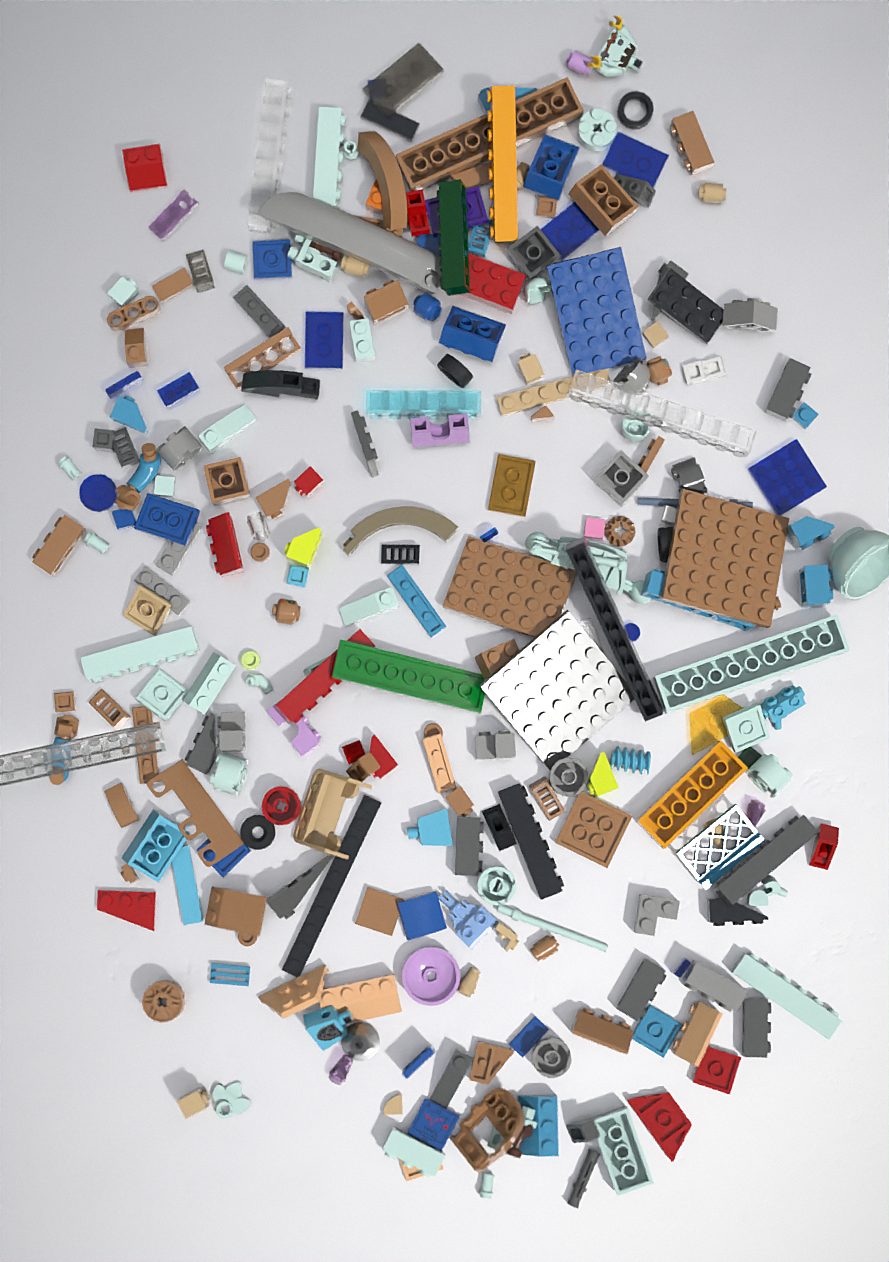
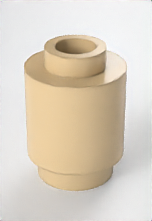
M700 184L699 199L703 200V202L721 203L722 199H726L727 188H723V184Z
M344 255L340 269L344 270L345 273L362 277L363 274L367 275L369 265Z

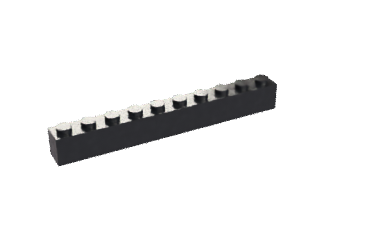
M585 537L567 544V554L644 721L646 722L663 715L661 702Z

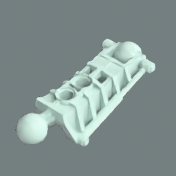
M533 532L526 538L525 545L528 552L532 555L543 557L551 561V564L562 566L566 570L568 568L575 570L567 554L566 546L581 538L560 537L557 540L547 537L542 532ZM586 539L608 589L613 588L618 595H621L623 590L627 591L631 599L638 604H645L651 600L641 596L643 580L632 582L626 579L627 552L624 549H618L601 542Z

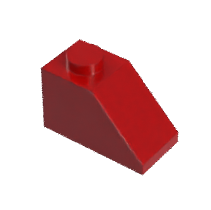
M374 734L371 737L370 753L378 762L380 768L372 776L382 779L395 769L398 764Z
M820 823L819 833L815 836L809 866L828 870L838 845L839 827Z

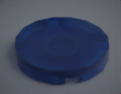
M90 475L80 486V500L87 509L93 512L107 511L115 504L118 495L115 493L117 487L112 479L106 475Z

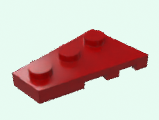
M98 890L97 910L155 931L157 892Z

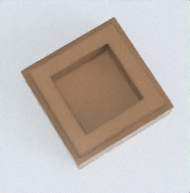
M538 197L536 217L555 219L557 200Z
M74 691L54 693L55 712L76 711Z

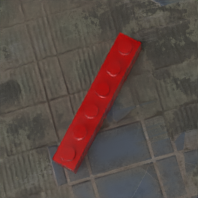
M361 629L347 640L375 647L374 643ZM337 650L273 707L288 725L292 722L296 724L304 717L302 713L306 709L310 711L318 704L316 700L320 696L324 698L332 691L330 687L334 683L339 685L342 680L331 678Z

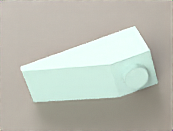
M244 404L212 424L199 434L198 437L212 454L257 419Z
M390 587L340 607L339 611L344 625L348 626L398 608L399 604L393 588Z

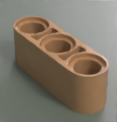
M146 296L109 313L107 323L113 331H122L156 316L160 312L161 307L154 296ZM148 303H156L153 310L146 309ZM137 310L138 315L136 317H129L130 311ZM114 318H121L120 324L112 325Z

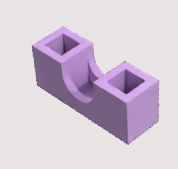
M468 414L448 415V421L442 425L432 424L429 417L410 418L413 447L470 442Z
M272 706L267 712L280 727L286 721ZM304 714V717L296 723L298 726L297 736L290 741L302 757L321 744L319 741L321 736L315 729L310 730L307 726L309 721Z

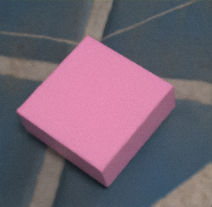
M586 517L584 537L603 539L605 519Z

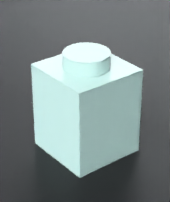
M122 276L107 294L120 307L128 305L139 292L136 288L137 284L132 279L128 278L126 280Z

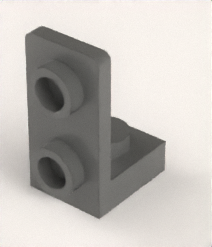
M616 174L614 179L631 198H635L643 207L649 208L656 190L647 181Z

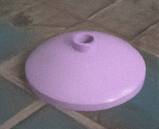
M425 947L415 951L405 962L402 971V982L407 994L414 1001L427 1006L440 1005L448 1001L457 991L460 983V970L454 957L447 951L437 947ZM429 972H433L435 974V977L433 979H429L427 977V974Z

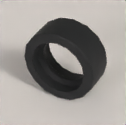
M632 91L625 94L621 98L617 109L621 124L633 130L647 126L651 121L654 111L653 102L648 95L640 91ZM631 100H639L646 106V115L639 121L630 120L625 115V105Z
M446 354L437 364L440 371L461 388H465L473 379L472 373L450 354Z

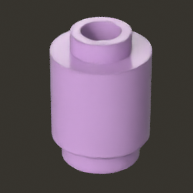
M576 50L573 53L570 52L565 61L568 63L567 68L582 75H589L592 68L587 66L588 63L594 64V61L589 56Z

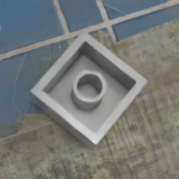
M620 450L595 477L594 482L622 507L648 479L649 475Z

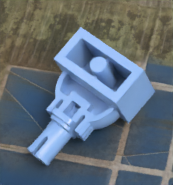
M445 890L443 894L449 900L447 901L442 895L438 899L457 916L455 918L451 913L448 915L453 920V926L457 932L456 935L472 950L498 921L483 906L479 907L474 904H468L463 899L461 902L466 906L464 908Z

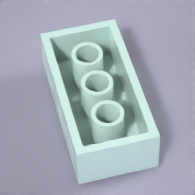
M625 1106L590 1118L595 1121L600 1137L597 1138L616 1195L620 1196L654 1184L628 1107Z

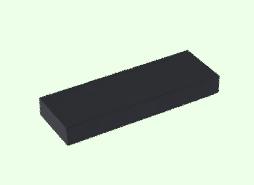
M368 100L361 114L362 119L411 142L420 126V123L371 100Z

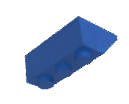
M452 306L443 326L439 344L479 357L482 360L493 362L506 324Z

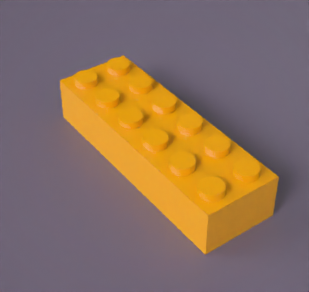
M720 740L636 822L662 849H665L748 768Z

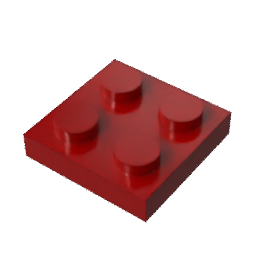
M708 1046L699 1066L696 1068L692 1083L730 1095L741 1057Z

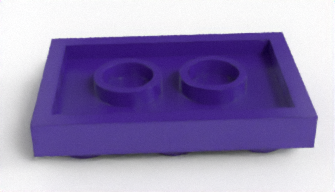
M479 186L466 189L468 228L488 223ZM437 197L425 200L433 237L439 236L438 225H440V219L438 218L437 208H440Z

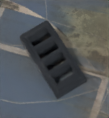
M382 544L381 564L419 565L420 545ZM387 549H391V560H387ZM395 549H398V560H394ZM402 550H406V560H402ZM410 550H414L413 560H410Z

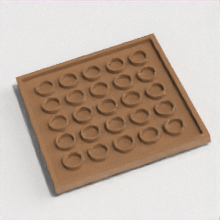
M682 489L678 501L661 600L770 628L789 518Z

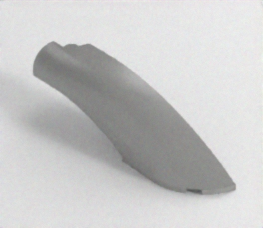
M296 192L277 194L264 202L257 212V215L306 239L379 269L429 294H435L440 284L442 272L440 271L439 261L442 260L441 256L377 225L304 194Z

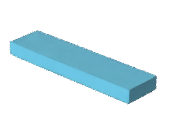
M183 846L173 859L172 864L183 924L188 925L203 922L190 846Z

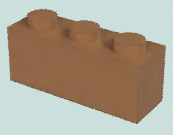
M694 111L672 118L671 125L669 126L672 136L677 138V149L680 154L683 153L685 158L683 162L686 170H690L691 175L712 168L714 160Z
M66 515L63 518L59 517L54 524L56 527L54 531L46 535L43 540L45 544L41 549L38 548L32 556L34 558L32 562L53 577L86 531L83 526Z

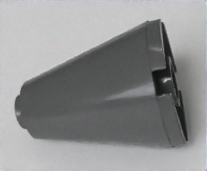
M356 1022L347 1027L348 1034L341 1039L344 1053L355 1061H365L372 1058L377 1053L380 1045V1038L376 1029L365 1022ZM361 1041L363 1047L356 1046V1042Z

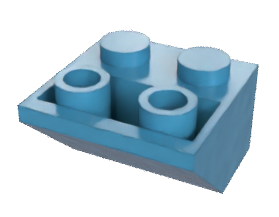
M806 516L789 525L786 529L795 550L800 547L804 550L814 544L815 539L821 541L829 537L835 526L831 523Z

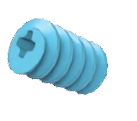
M616 746L615 750L612 751L610 767L612 769L616 765L617 771H619L624 766L625 772L631 767L632 773H635L638 768L641 775L644 770H647L648 775L651 763L650 751H647L643 756V751L639 750L636 755L633 748L628 753L627 747H624L622 752H620V747Z

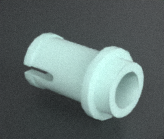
M350 141V144L346 142L344 145L343 153L346 158L354 159L358 155L356 144L353 141Z
M65 456L58 461L59 468H62L72 481L81 475V472L71 462V457Z
M89 532L84 539L87 546L91 545L102 554L105 553L110 545L96 536L95 532Z
M482 1173L481 1191L478 1192L481 1198L491 1199L492 1195H494L492 1190L495 1175Z

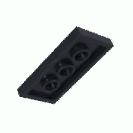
M668 268L647 299L704 344L709 343L723 322L724 309L671 268Z

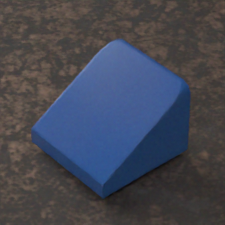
M128 509L112 511L116 527L119 531L135 526L136 520L133 511Z

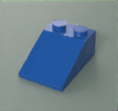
M544 134L527 173L524 188L559 201L580 147Z

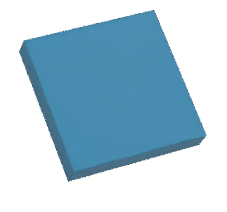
M649 1004L643 1019H640L634 1029L632 1040L664 1058L683 1024Z

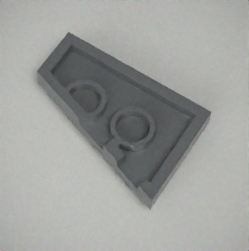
M358 410L351 412L371 477L378 476L379 473L375 463L378 456L375 448L371 449L370 444L373 443L370 433H366L364 430L367 427L364 416L360 417Z

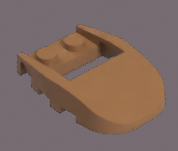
M503 1088L490 1091L484 1096V1100L479 1105L475 1104L470 1109L472 1112L468 1118L463 1119L460 1123L461 1130L456 1137L453 1135L450 1137L473 1170L477 1172H482L504 1156L524 1126V1113L520 1103L512 1093ZM485 1117L490 1120L504 1138L499 1148L490 1154L486 1152L471 1132Z

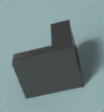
M95 428L93 449L95 451L114 453L113 441L115 431Z

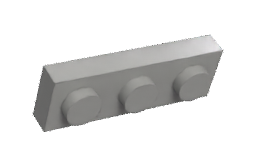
M197 523L195 524L187 546L170 541L156 566L173 576L202 526Z
M144 566L133 580L138 585H143L172 603L170 610L178 616L191 602L147 566Z

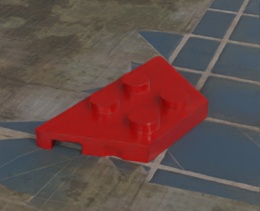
M670 1092L629 1098L627 1100L670 1161L673 1162L693 1124Z

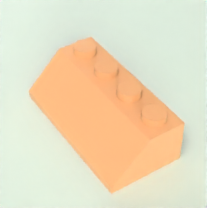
M394 974L322 989L320 992L319 1002L321 1009L334 1006L339 1014L349 1010L353 1016V1021L349 1023L402 1012Z

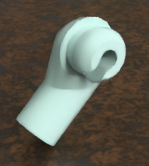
M249 674L245 679V683L248 686L261 687L265 695L273 690L264 675Z

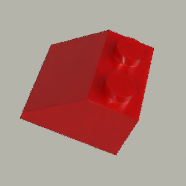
M160 144L122 149L130 192L167 187L163 152Z

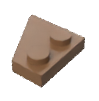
M478 1041L469 1080L488 1085L506 1061L513 1055L514 1050Z

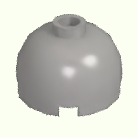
M639 357L633 360L634 364L632 366L626 365L614 379L615 383L613 385L624 394L635 395L638 392L642 394L649 387L647 384L650 381V370L647 364Z

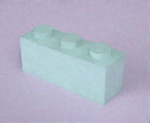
M213 652L182 701L205 715L232 673L235 665Z
M394 1127L382 1149L385 1151V1156L393 1160L397 1157L403 1160V1165L411 1169L414 1166L420 1169L419 1173L427 1177L431 1175L436 1176L445 1157L444 1152Z

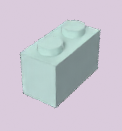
M369 319L350 321L356 363L375 360Z

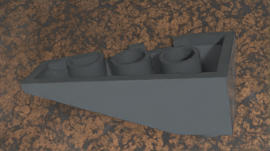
M331 854L267 899V904L280 919L283 917L288 919L295 914L294 909L299 905L332 859Z

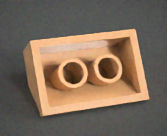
M699 1001L691 1006L689 1021L683 1023L680 1030L683 1032L680 1040L676 1039L672 1047L674 1055L697 1067L723 1015L722 1012Z

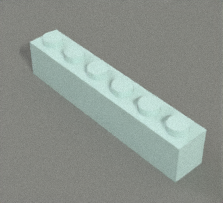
M319 107L313 199L340 209V207H336L337 200H340L341 188H338V181L342 180V170H339V163H343V151H340V144H344V133H341V126H345V114H342L341 108Z
M190 626L80 657L86 680L96 683L102 681L103 677L108 675L113 678L122 675V671L129 670V673L138 671L140 666L143 665L153 667L159 665L158 661L165 659L166 662L177 660L179 655L191 656L196 654V650L200 649L194 628Z
M751 952L748 955L746 953L742 954L731 970V973L830 1040L842 1022L838 1018L839 1013L831 1008L827 1010L822 1007L824 1003L816 997L811 999L806 996L808 992L800 986L795 988L790 985L792 982L784 975H781V977L774 973L775 969L767 963L764 966L758 962L759 958Z

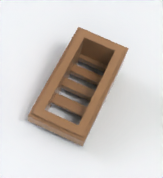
M102 688L88 702L117 730L131 717ZM105 697L106 699L98 706V702ZM110 702V706L105 711H103V709ZM116 708L117 710L109 717L108 715Z
M368 752L351 765L346 772L350 778L363 782L376 772L380 765L372 754Z
M546 776L529 785L549 821L566 812ZM545 785L547 786V787L541 789L540 791L536 792V790L540 789L541 787H543V786H545ZM550 791L549 795L540 799V796ZM554 798L553 802L544 806V803ZM558 805V808L548 813L547 810Z

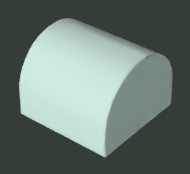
M229 250L225 259L224 269L243 275L248 255Z
M753 890L747 896V904L750 906H768V895L764 891Z

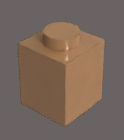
M461 786L445 797L458 816L462 814L465 817L473 811L471 807L474 804Z

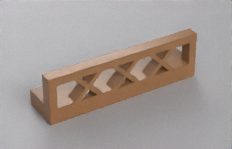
M287 327L229 363L224 369L236 389L242 387V381L237 383L233 376L236 372H252L250 366L254 361L262 362L259 371L269 370L300 351L301 348L293 337L291 330ZM290 339L295 348L291 351L282 350L283 343ZM268 352H278L277 359L275 361L266 360Z

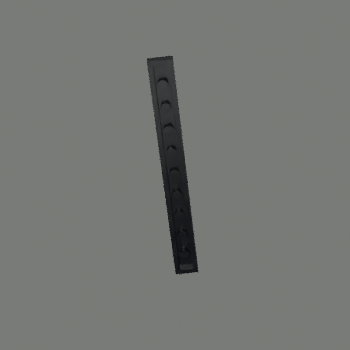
M364 794L338 850L339 853L348 855L349 858L334 857L283 965L282 971L295 977L301 975L382 802Z

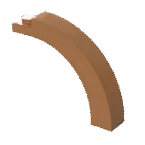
M376 131L359 132L357 151L363 154L372 166L380 187L383 204L382 228L402 237V229L407 228V200L398 162L390 146Z

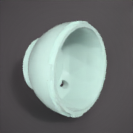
M862 527L852 528L840 536L829 551L828 556L831 561L833 580L843 597L860 599L876 590L889 578V535L884 532L865 530Z

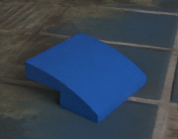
M436 891L396 903L407 940L447 929Z

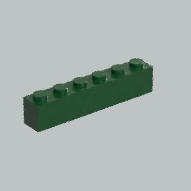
M461 179L439 183V190H437V199L440 204V208H437L438 218L440 219L438 233L441 237L439 252L442 260L439 261L440 271L442 272L440 286L448 296L470 293L466 186Z

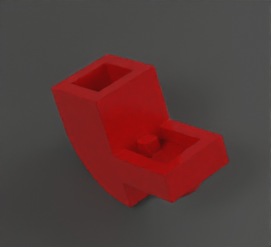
M423 189L405 192L407 219L411 237L430 234Z

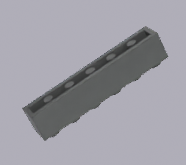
M796 815L788 822L790 826L786 830L781 828L774 834L776 837L771 842L766 840L759 846L761 851L757 854L753 851L745 858L747 862L743 866L740 864L735 866L731 870L733 874L730 877L726 878L724 876L716 882L718 887L714 891L728 907L736 903L819 833L805 815H802L800 818Z

